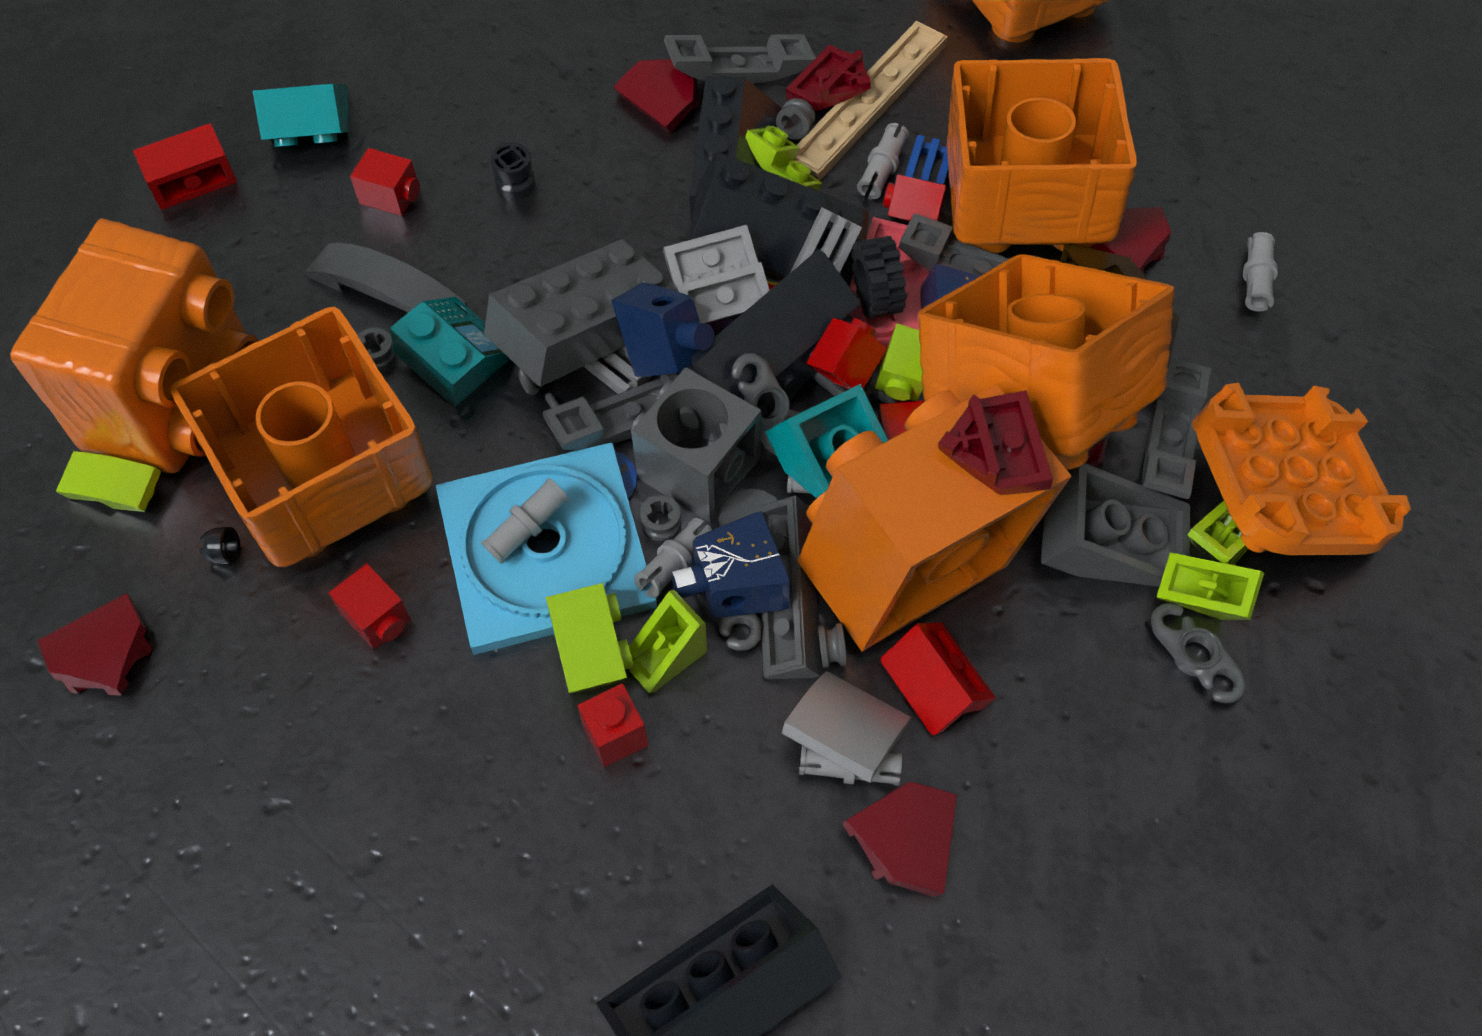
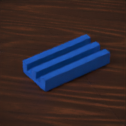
M917 135L905 176L914 178L921 153L928 155L920 180L929 181L936 156L943 157L936 183L945 185L949 171L946 146L939 145L940 139L932 138L931 143L924 142L925 136Z

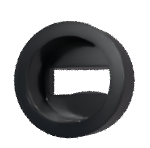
M216 527L207 530L201 536L200 541L204 543V547L200 548L199 551L208 562L231 564L237 561L241 544L239 535L233 527Z

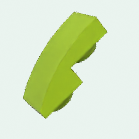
M775 126L747 131L745 138L763 170L819 191L822 182L810 174L811 170L806 165L794 161L800 148L788 140V134Z
M73 451L56 492L69 499L101 502L112 509L145 512L148 502L154 494L155 485L161 470L153 466L117 457Z

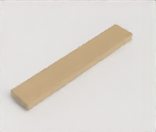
M915 21L866 72L869 74L871 89L836 104L796 145L800 149L794 161L806 165L811 170L810 174L820 181L946 47L948 36Z

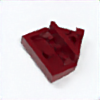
M829 44L785 89L786 101L793 98L802 99L809 103L813 110L819 111L871 89L869 74L866 73L863 63L862 50H856L853 54H850Z
M671 59L641 60L614 85L618 95L670 134L693 108H700L697 79L676 69Z
M1125 208L1117 237L1111 242L1093 244L1092 249L1129 257L1143 273L1144 266L1156 260L1160 261L1164 258L1166 243L1170 239V227L1162 208Z
M1027 391L982 399L973 394L969 400L968 407L956 424L938 442V449L999 495L1051 489L1053 477Z
M128 593L37 640L48 671L55 680L62 681L71 693H79L85 688L105 689L108 695L121 696L129 685L125 676L135 661L149 655L152 647L144 638V634L147 631L137 606Z
M907 782L842 822L849 836L855 835L873 865L871 873L875 880L885 876L890 884L932 897L944 894L957 794L914 782Z

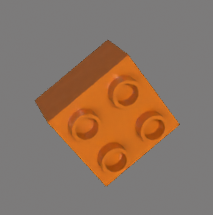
M996 384L976 396L982 399L1004 395L1005 393ZM947 390L932 396L912 412L904 425L907 430L906 432L883 443L874 431H865L849 439L830 456L826 463V469L833 478L827 491L821 494L807 509L806 515L813 525L797 562L861 651L866 650L1009 565L1071 478L1070 473L1042 439L1041 441L1053 477L1051 489L1010 495L997 494L938 449V442L947 431L950 432L968 407L969 400L971 399L969 398L960 403L952 391Z

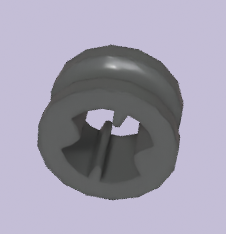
M793 98L788 100L777 114V128L785 131L789 139H801L812 127L815 120V112L812 106L802 99ZM793 114L801 118L798 124L790 120Z
M369 328L357 335L378 370L386 369L392 365L396 359V354L393 351L391 335L386 330ZM378 345L379 349L381 350L379 352L372 353L371 349L369 348Z
M656 495L648 498L641 506V527L648 538L655 541H666L678 534L681 529V509L673 498L666 495ZM662 512L664 517L666 513H669V522L660 524L659 520H657L656 523H653V514Z
M836 623L835 627L830 630L826 629L824 625H819L818 634L822 667L829 668L830 663L834 661L839 662L840 666H846L847 660L842 623Z

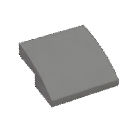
M747 225L663 248L674 289L676 292L690 295L694 300L700 323L708 324L741 315L770 291L762 263H758Z
M826 671L811 686L786 719L782 734L870 783L888 753L893 751L912 717Z

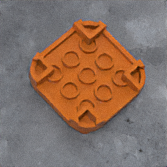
M1240 383L1226 384L1218 394L1210 399L1192 421V427L1196 432L1198 442L1228 511L1242 532L1241 539L1245 546L1254 552L1260 553L1268 550L1284 555H1366L1379 552L1402 530L1404 516L1411 510L1407 495H1389L1358 435V432L1368 423L1367 419L1359 408L1350 414L1341 405L1328 399L1329 388L1314 385L1304 397L1245 395Z

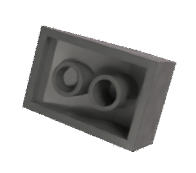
M1086 463L1077 468L1067 470L1071 478L1044 514L1041 564L1078 577L1160 587L1169 553L1190 556V540L1187 536L1190 531V504L1158 491L1143 488L1140 484Z

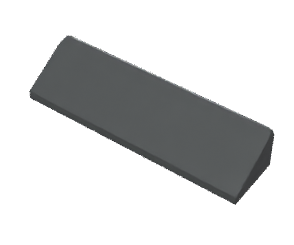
M796 495L756 507V512L762 511L790 580L789 608L761 613L763 672L766 679L814 678L822 675L818 634L817 588L797 562L813 524L806 515L809 506Z

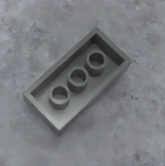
M621 239L489 294L484 335L541 387L625 347L611 302L612 299L642 282L673 291L675 289L671 280Z

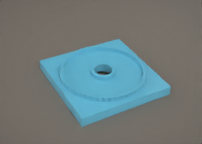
M612 442L436 485L473 655L554 635L545 597L603 583L606 594L615 592L621 617L657 608L656 598L645 595L646 591L652 586V583L650 582L640 591L634 580L635 575L646 567V562ZM548 478L552 479L566 493L569 500L562 504L539 528L541 530L550 529L560 535L559 544L550 552L536 553L528 548V537L505 559L504 563H499L485 549L481 542L486 540L511 516L509 510L513 506L518 505L520 507L546 483L545 481Z

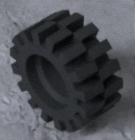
M891 236L858 241L853 244L852 259L854 262H852V270L855 274L853 280L857 286V298H860L863 314L867 319L902 313L906 306L904 300L907 296L904 290L906 280L902 274L904 267L903 263H900L901 255L899 249L896 250V242L892 240Z

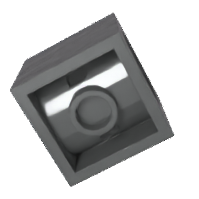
M686 367L675 380L670 379L664 384L659 393L658 400L648 412L642 411L636 417L631 427L637 479L662 494L673 498L677 503L711 522L719 512L722 504L734 493L761 458V410ZM688 438H704L714 442L708 446L695 449L674 445Z

